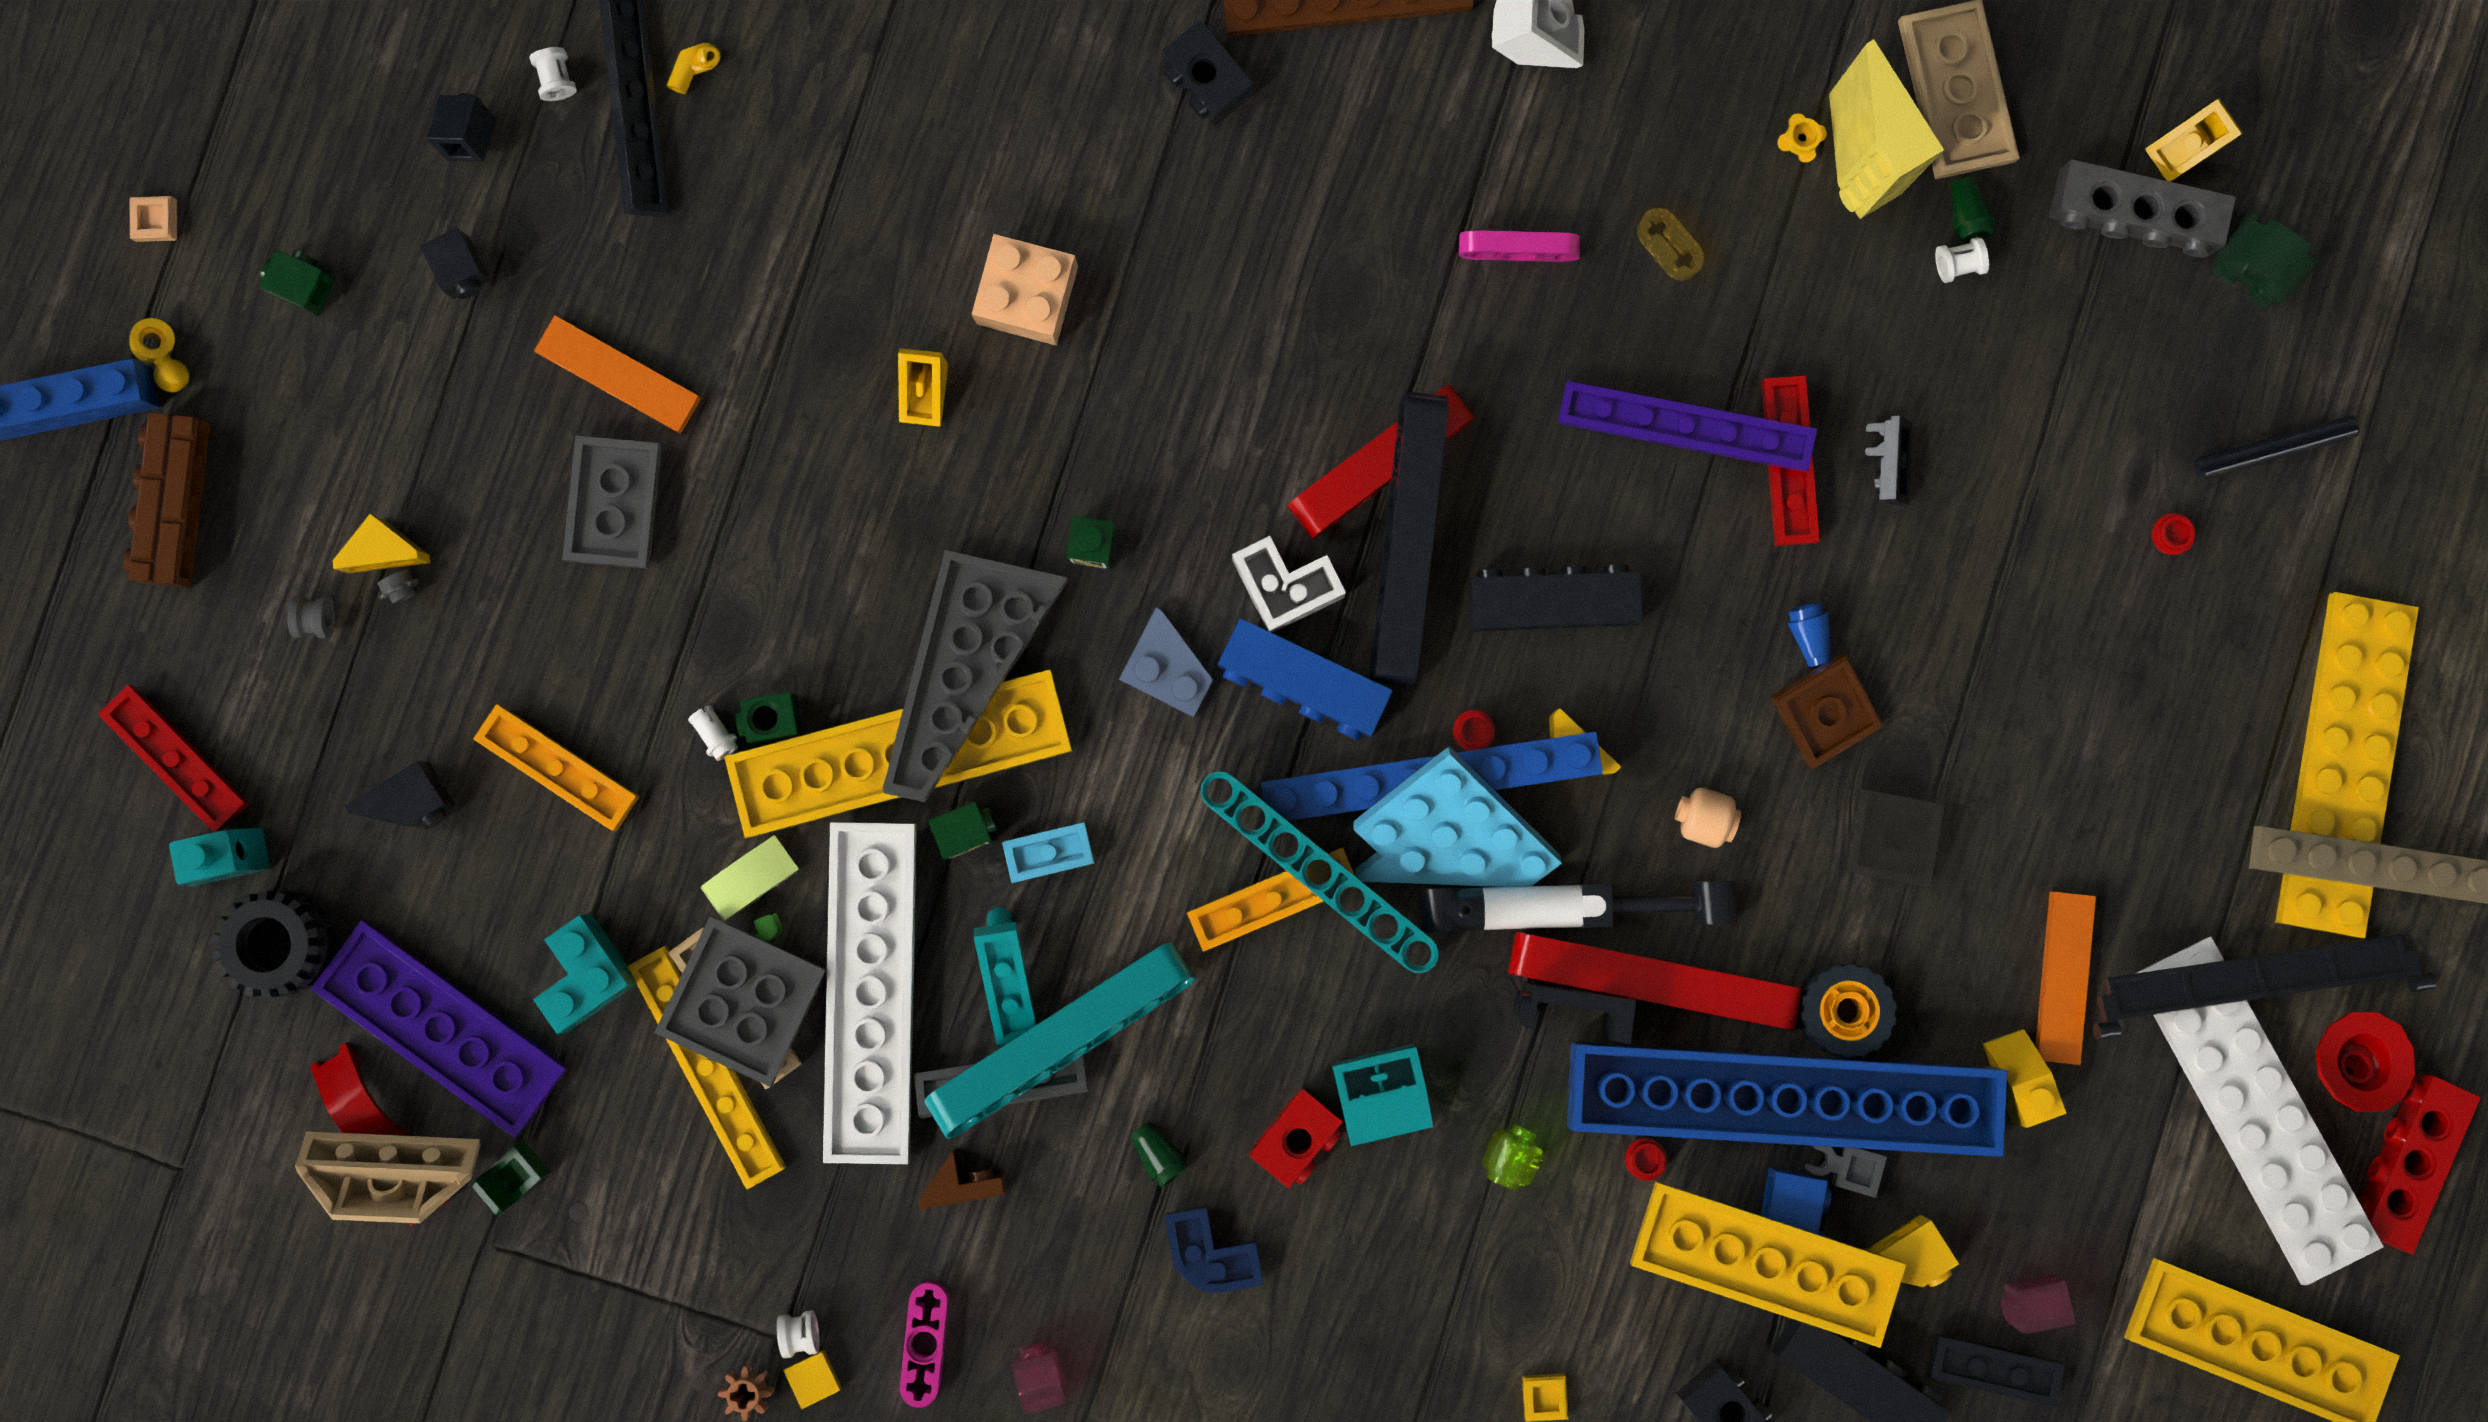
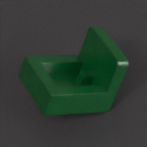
M522 1140L514 1145L489 1170L478 1176L471 1183V1186L494 1214L500 1215L523 1199L550 1171L529 1145Z

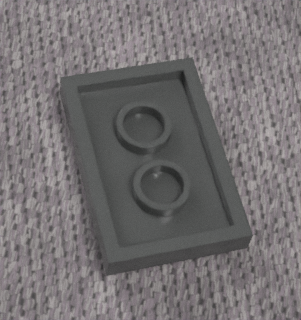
M575 435L562 560L575 563L642 569L650 568L662 452L661 444Z

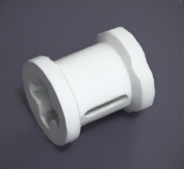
M549 47L538 50L530 55L531 64L537 68L541 87L538 90L540 99L544 101H557L568 98L577 92L575 83L569 79L565 64L568 56L564 48Z
M1972 238L1969 244L1948 248L1946 245L1936 248L1937 270L1944 283L1952 282L1955 276L1972 272L1981 275L1989 270L1988 251L1982 238Z

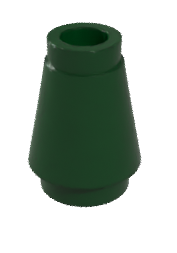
M1966 177L1953 182L1951 190L1954 233L1960 236V240L1963 243H1970L1971 239L1976 237L1988 238L1994 233L1993 224L1996 222V219L1977 185L1976 179L1974 177Z
M1147 1122L1130 1135L1151 1182L1156 1180L1161 1188L1175 1180L1188 1169L1187 1164L1183 1160L1185 1155L1157 1128H1154L1151 1122Z

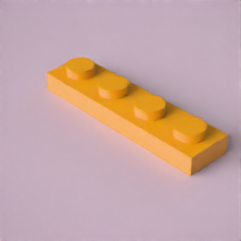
M495 705L473 738V740L611 831L618 830L640 797L502 705Z
M1343 847L1328 853L1329 856L1354 875ZM1317 859L1308 865L1306 874L1312 883L1323 884L1329 879L1331 870L1325 861ZM1285 871L1189 911L1187 914L1204 952L1321 903L1323 900L1289 872ZM1348 887V888L1344 889V890L1342 891V893H1345V892H1347V891H1349V890H1352V889H1354V888H1356V887Z

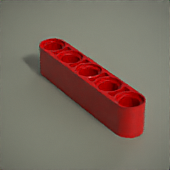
M1451 384L1446 385L1435 393V395L1448 397L1449 409L1445 442L1476 418ZM1397 422L1299 494L1287 505L1311 539H1315L1391 483Z

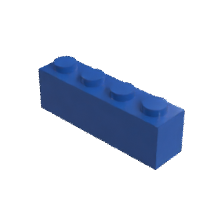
M132 358L0 385V441L160 408V402L153 377L154 370L152 367Z
M1239 618L1218 662V667L1225 670L1222 676L1225 679L1242 687H1245L1248 681L1263 688L1260 694L1263 697L1280 705H1283L1286 699L1301 706L1299 714L1318 723H1321L1324 717L1339 724L1337 732L1356 741H1359L1362 735L1368 738L1372 736L1393 691Z

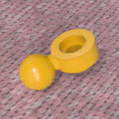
M147 318L140 320L133 326L130 332L129 345L132 353L144 362L155 363L156 367L153 377L160 389L171 393L182 390L189 381V372L182 362L172 359L170 356L175 343L173 330L167 323L159 319ZM147 338H154L160 343V346L151 349L146 347L143 341Z

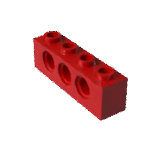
M2415 1073L2406 1096L2401 1100L2402 1104L2397 1116L2391 1119L2386 1126L2384 1132V1139L2386 1141L2381 1153L2373 1159L2368 1168L2367 1177L2369 1180L2362 1195L2357 1197L2358 1202L2382 1243L2414 1254L2481 1097L2435 1076ZM2429 1112L2432 1116V1125L2425 1132L2422 1128V1119ZM2413 1151L2416 1162L2413 1168L2407 1171L2405 1158L2408 1153ZM2397 1190L2399 1202L2394 1209L2390 1210L2388 1206L2389 1195Z

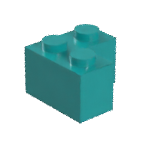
M592 914L578 915L544 939L568 975L533 1000L556 1034L570 1032L637 984L627 964Z

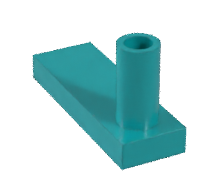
M997 907L989 911L986 927L974 928V941L996 1044L998 1046L1008 1044L1037 1025L1017 923L1012 922V915L1007 909Z

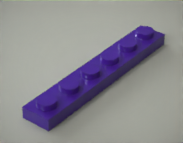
M1571 381L1566 382L1558 424L1802 472H1808L1817 432L1815 428Z

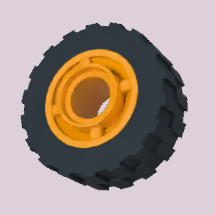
M1839 964L1826 967L1815 976H1811L1807 981L1808 984L1805 989H1802L1798 1011L1800 1014V1020H1798L1800 1027L1804 1029L1805 1036L1809 1042H1813L1816 1048L1822 1052L1844 1058L1866 1056L1869 1052L1876 1051L1882 1047L1881 1044L1884 1040L1889 1039L1892 1034L1890 1032L1892 1026L1896 1024L1895 1009H1897L1896 1001H1893L1891 995L1893 992L1890 986H1886L1883 982L1884 979L1879 974H1874L1871 972V969L1865 966ZM1846 998L1851 1000L1856 1006V1016L1849 1023L1843 1022L1837 1014L1838 1004Z

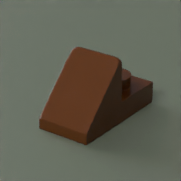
M956 1147L919 1199V1210L1004 1195L1008 1190L1005 1173L994 1175L993 1168H986L968 1172L969 1179L963 1180L959 1152Z

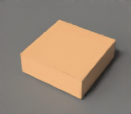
M172 196L130 197V239L136 242L177 240V200Z

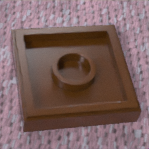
M1842 653L1770 696L1805 764L1812 770L1884 727L1848 657Z

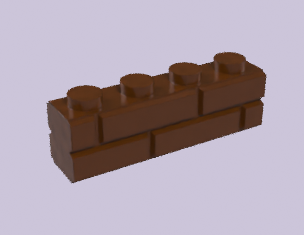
M149 413L147 424H142L140 427L138 438L139 445L143 448L142 465L136 467L133 477L134 486L138 490L137 506L131 508L128 517L129 528L133 531L132 547L127 548L123 558L124 570L128 573L127 580L142 584L191 588L210 423L194 417Z

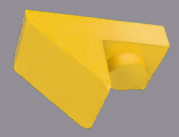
M2217 99L2145 148L2165 180L2171 182L2207 157L2218 152L2243 134V132L2221 100Z

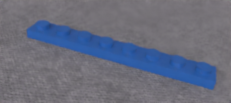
M1596 732L1457 753L1494 790L1603 774ZM1436 756L1261 782L1263 801L1287 821L1370 809Z

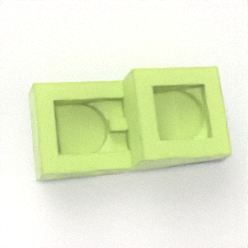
M774 835L701 886V889L725 922L759 900L763 894L794 875L799 869Z

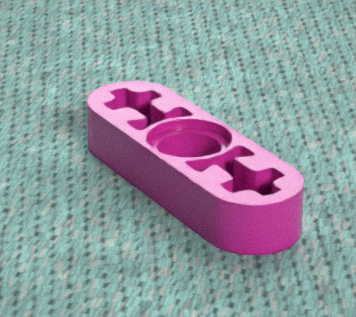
M1466 231L1459 234V256L1472 260L1575 261L1580 258V236L1573 233Z
M925 1280L919 1283L909 1298L900 1394L908 1405L916 1408L931 1404L938 1395L941 1386L950 1297L947 1288L936 1280ZM927 1290H933L934 1298L941 1301V1304L933 1307L930 1321L939 1320V1326L929 1322L915 1324V1318L922 1320L925 1316V1304L918 1302V1297H923ZM929 1332L935 1337L937 1347L932 1354L922 1355L914 1349L913 1338L917 1333ZM910 1361L921 1365L935 1363V1369L928 1366L925 1370L924 1382L927 1385H931L932 1389L926 1390L923 1397L916 1396V1389L909 1387V1383L915 1382L919 1373V1365L911 1367Z

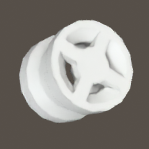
M813 1310L805 1311L800 1317L792 1318L788 1314L778 1316L777 1339L783 1359L791 1358L796 1352L805 1351L809 1355L819 1352V1328L817 1317Z

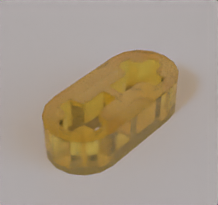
M1653 208L1647 211L1641 218L1637 228L1641 243L1673 279L1685 281L1693 278L1704 262V254L1701 247L1670 211L1663 208ZM1650 220L1656 224L1661 221L1666 224L1663 233L1669 240L1668 243L1660 234L1657 233L1651 236L1648 233L1651 227ZM1672 246L1681 255L1689 252L1693 256L1689 263L1692 269L1685 265L1680 268L1675 265L1678 256L1671 248Z

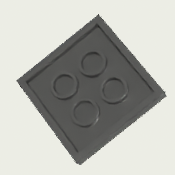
M710 916L654 1033L771 1087L777 1078L827 969L716 917Z

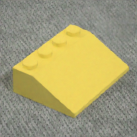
M1873 39L1868 42L1829 94L1837 180L1841 189L1839 194L1845 207L1850 212L1855 211L1859 219L1900 196L1944 151L1876 41Z

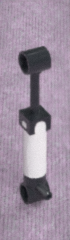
M1736 881L1694 882L1692 895L1612 897V884L1419 889L1420 930L1422 932L1613 927V914L1693 912L1695 924L1737 923Z

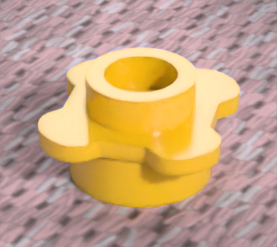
M1794 114L1788 121L1789 128L1786 133L1778 138V147L1784 152L1791 151L1798 155L1801 162H1811L1816 156L1815 149L1817 145L1826 139L1827 131L1824 126L1818 125L1817 122L1810 118H1805L1803 114ZM1804 135L1806 140L1802 142L1798 139V136Z

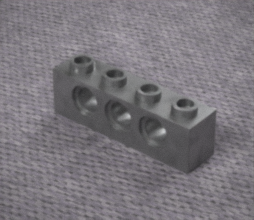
M2071 159L2058 172L2049 218L2060 220L2062 226L2070 229H2085L2087 226L2102 230L2101 234L2109 238L2124 239L2127 236L2143 239L2142 243L2149 247L2166 248L2170 245L2183 248V253L2189 256L2207 257L2226 245L2236 197ZM2093 194L2101 195L2106 200L2107 210H2101L2095 206ZM2134 203L2145 207L2148 214L2147 220L2141 219L2135 214ZM2175 212L2181 213L2186 217L2188 229L2181 228L2176 223Z

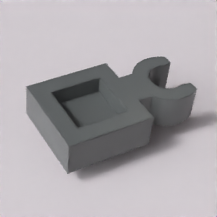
M1811 1145L1812 1148L1824 1153L1825 1160L1819 1166L1806 1163L1805 1169L1818 1176L1833 1172L1832 1185L1876 1198L1887 1156L1861 1148L1841 1147L1840 1154L1838 1155L1829 1146Z

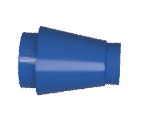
M1821 602L1809 603L1789 610L1790 620L1787 621V624L1807 661L1808 667L1822 665L1830 661L1832 655L1828 611H1823Z

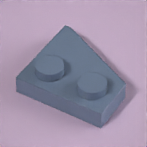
M1155 608L1119 678L1120 681L1193 718L1213 682V679L1165 614L1158 608Z

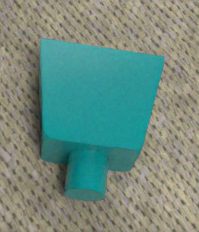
M263 828L229 829L169 843L174 874L178 885L193 887L271 869ZM239 842L244 850L243 860L238 857L236 852V846Z

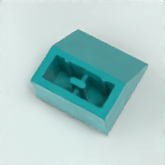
M1414 1044L1331 1063L1351 1146L1433 1127L1425 1081L1417 1047Z

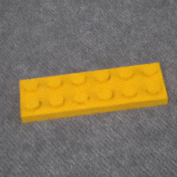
M1655 1181L1630 1260V1264L1634 1267L1881 1348L1906 1264L1901 1261Z
M2156 1258L2152 1260L2124 1338L2333 1422H2376L2400 1355Z

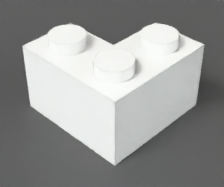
M1271 536L1232 554L1235 567L1267 631L1270 633H1274L1345 597L1346 592L1327 555L1288 573Z

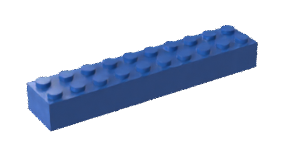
M1571 1041L1567 1127L1572 1131L2003 1157L2007 1070L1993 1066Z

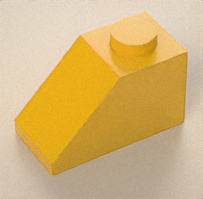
M2024 1029L1983 1043L1990 1065L2007 1070L2006 1108L2013 1124L2028 1128L2067 1114L2050 1069Z
M1922 1215L1914 1218L1866 1249L1867 1251L1905 1263L1906 1267L1901 1282L1925 1287L1926 1285L1934 1287L1943 1283L1952 1275L1950 1270L1959 1265L1933 1222Z

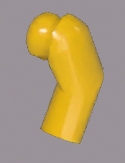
M700 43L683 49L678 55L666 86L673 91L686 94L694 75L711 70L718 65L721 58L719 49L710 43Z

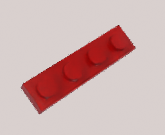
M1806 376L1765 378L1761 381L1764 419L1810 427ZM1813 455L1811 456L1808 472L1768 465L1774 547L1817 544L1820 540Z
M127 685L98 713L106 724L213 833L223 831L251 804L136 686Z

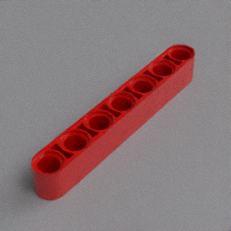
M1520 932L1515 933L1508 969L1509 974L1789 1030H1795L1802 995V988Z

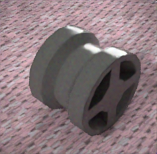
M303 596L291 598L287 615L291 636L294 638H304L308 634H315L318 638L329 639L335 627V607L330 597H318L315 601H309Z

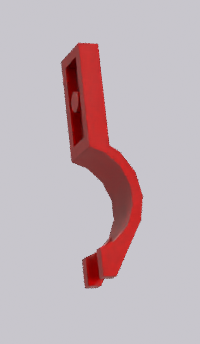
M349 1042L339 1046L340 1053L326 1063L322 1064L321 1061H317L310 1066L323 1103L333 1122L342 1133L409 1136L405 1128L394 1123L373 1099L361 1075V1060ZM450 1198L447 1201H445L440 1207L451 1201Z

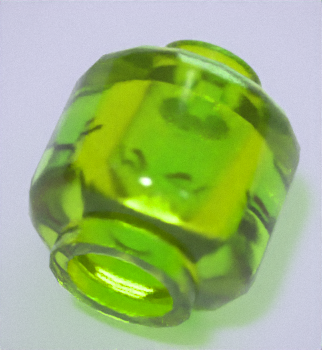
M1516 1124L1513 1125L1511 1131L1497 1129L1493 1133L1482 1158V1165L1488 1170L1486 1177L1514 1191H1517L1519 1186L1526 1187L1531 1185L1544 1157L1542 1147L1534 1142L1537 1134Z

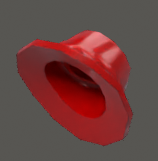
M2348 1012L2326 1027L2316 1049L2319 1079L2335 1100L2356 1112H2384L2406 1096L2415 1076L2414 1048L2402 1026L2378 1012Z

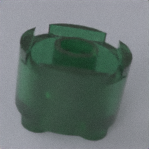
M2248 213L2226 241V245L2216 254L2215 260L2217 265L2213 272L2217 277L2233 285L2238 281L2250 289L2247 296L2263 308L2269 309L2272 303L2286 304L2319 262V257L2316 254L2310 258L2306 253L2311 246L2286 226L2272 219L2265 226L2255 222L2260 216L2259 214Z

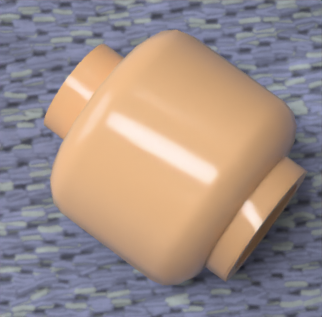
M1704 787L1695 789L1690 798L1682 796L1675 814V820L1681 822V834L1685 839L1712 848L1722 846L1725 841L1732 842L1741 819V811L1736 809L1733 797Z

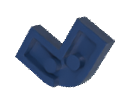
M1207 1206L1165 1213L1173 1263L1177 1272L1188 1283L1205 1290L1207 1293H1222L1263 1285L1256 1240L1214 1248Z

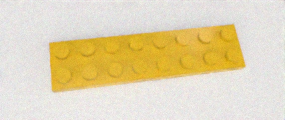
M2338 592L2329 594L2290 831L2375 844L2381 843L2419 607ZM2283 874L2275 923L2355 938H2365L2373 887Z
M1051 670L1002 683L935 788L1073 752ZM903 709L724 756L745 838L755 837L901 798L886 794L882 789Z

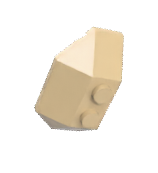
M307 1131L295 1168L332 1220L421 1223L471 1180L481 1143L480 1139Z

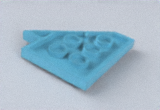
M1450 746L1353 821L1354 831L1377 851L1355 868V877L1361 882L1523 887L1533 886L1562 864L1560 854Z

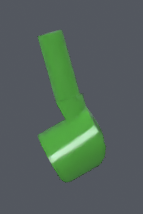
M776 913L753 921L758 932L754 936L770 941L782 934L783 928Z

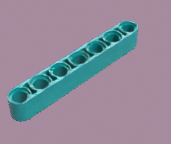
M1219 771L1209 774L1201 784L1200 793L1203 801L1210 809L1398 963L1414 973H1424L1435 966L1438 960V949L1429 936L1237 779L1226 772ZM1224 779L1231 785L1232 795L1228 801L1215 803L1208 797L1207 788L1213 780ZM1248 806H1257L1264 812L1265 822L1258 830H1248L1241 824L1240 814ZM1284 832L1292 834L1298 843L1295 854L1287 858L1277 855L1273 847L1276 836ZM1317 859L1325 861L1331 870L1329 879L1323 884L1312 883L1306 874L1308 865ZM1348 887L1358 888L1363 895V903L1355 911L1345 910L1340 903V895ZM1382 914L1391 915L1396 922V930L1388 938H1379L1373 930L1375 919ZM1416 941L1424 942L1429 949V957L1420 965H1412L1406 956L1407 948Z
M1172 942L1161 945L945 1083L927 1096L924 1103L947 1139L958 1136L1181 993L1195 981L1196 977Z

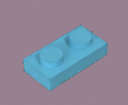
M1085 822L1002 842L1011 883L1095 864Z

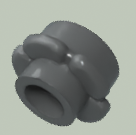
M409 569L394 573L377 583L382 592L379 597L381 600L390 598L392 604L405 601L416 595L413 587L418 585L419 580L413 578Z

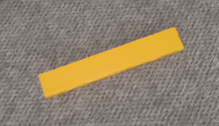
M663 946L627 966L658 1024L682 975V972L668 954L670 951L668 946ZM666 1039L746 1189L787 1168L735 1070Z

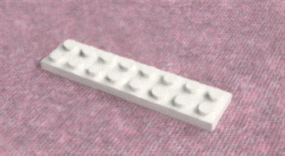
M830 823L823 1163H910L917 824Z
M2208 937L2136 973L2217 962L2224 959L2212 937ZM2243 1001L2153 1015L2300 1284L2309 1285L2383 1248L2380 1239L2248 1002Z

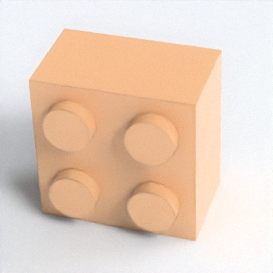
M993 234L972 311L976 324L1057 346L1078 269L1075 255Z

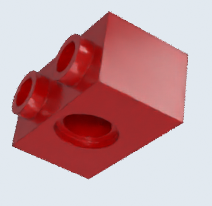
M1302 1086L1250 1149L1249 1156L1288 1189L1294 1181L1301 1185L1315 1169L1316 1164L1311 1160L1320 1149L1323 1148L1328 1152L1343 1134V1131L1338 1128L1343 1122L1342 1118ZM1301 1128L1309 1132L1311 1142L1307 1148L1294 1150L1288 1146L1286 1142L1287 1136L1294 1129Z

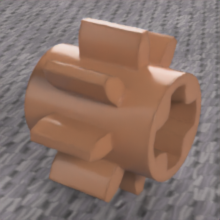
M746 1364L743 1367L740 1377L735 1372L730 1371L725 1378L731 1386L723 1388L718 1392L719 1397L727 1399L729 1406L726 1408L725 1413L729 1414L733 1410L740 1412L743 1421L748 1420L753 1408L758 1413L763 1414L768 1407L762 1398L769 1397L775 1392V1388L766 1387L764 1378L768 1372L766 1370L760 1374L751 1372L750 1364ZM743 1384H747L748 1391L755 1392V1395L749 1401L746 1400L745 1393L738 1392Z

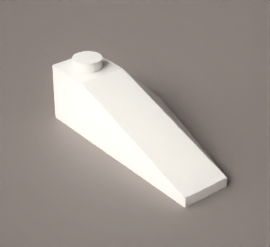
M1497 0L1493 14L1492 48L1518 65L1579 68L1583 66L1584 24L1582 15H1575L1572 0Z

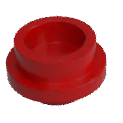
M2166 514L2154 523L2151 533L2152 541L2155 547L2162 553L2179 555L2189 550L2193 545L2195 528L2192 522L2182 514Z
M1468 710L1459 715L1455 720L1453 736L1456 743L1464 750L1485 749L1494 739L1495 726L1493 720L1485 712Z
M1643 1137L1634 1140L1627 1147L1624 1161L1630 1174L1637 1179L1649 1181L1662 1175L1666 1169L1668 1157L1665 1148L1658 1141Z

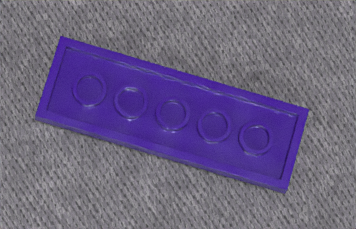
M367 920L359 922L311 988L320 997L514 1138L521 1135L569 1068Z

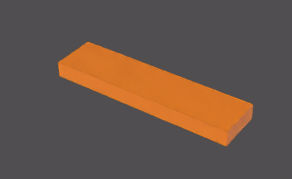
M555 315L534 352L679 434L684 430L701 400L693 392Z
M2061 892L2049 893L2035 1047L2044 1061L2081 1065L2096 896Z

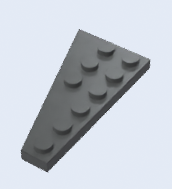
M948 550L944 551L882 789L884 793L921 802L927 801L1068 583L1067 577Z

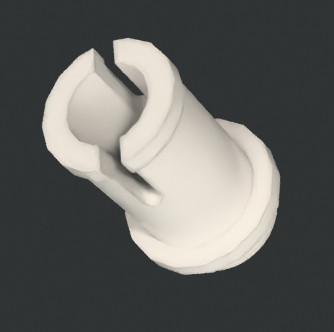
M707 705L704 707L705 712L702 708L697 710L689 717L688 721L694 726L707 745V755L710 757L714 756L717 761L725 759L724 756L731 755L738 749L735 743L737 737L735 734L728 733L714 712L712 705Z

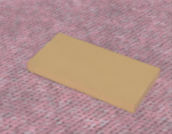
M1982 0L1901 16L1898 20V25L1918 109L1944 149L1931 163L1935 180L2014 163L2019 160L2020 157Z

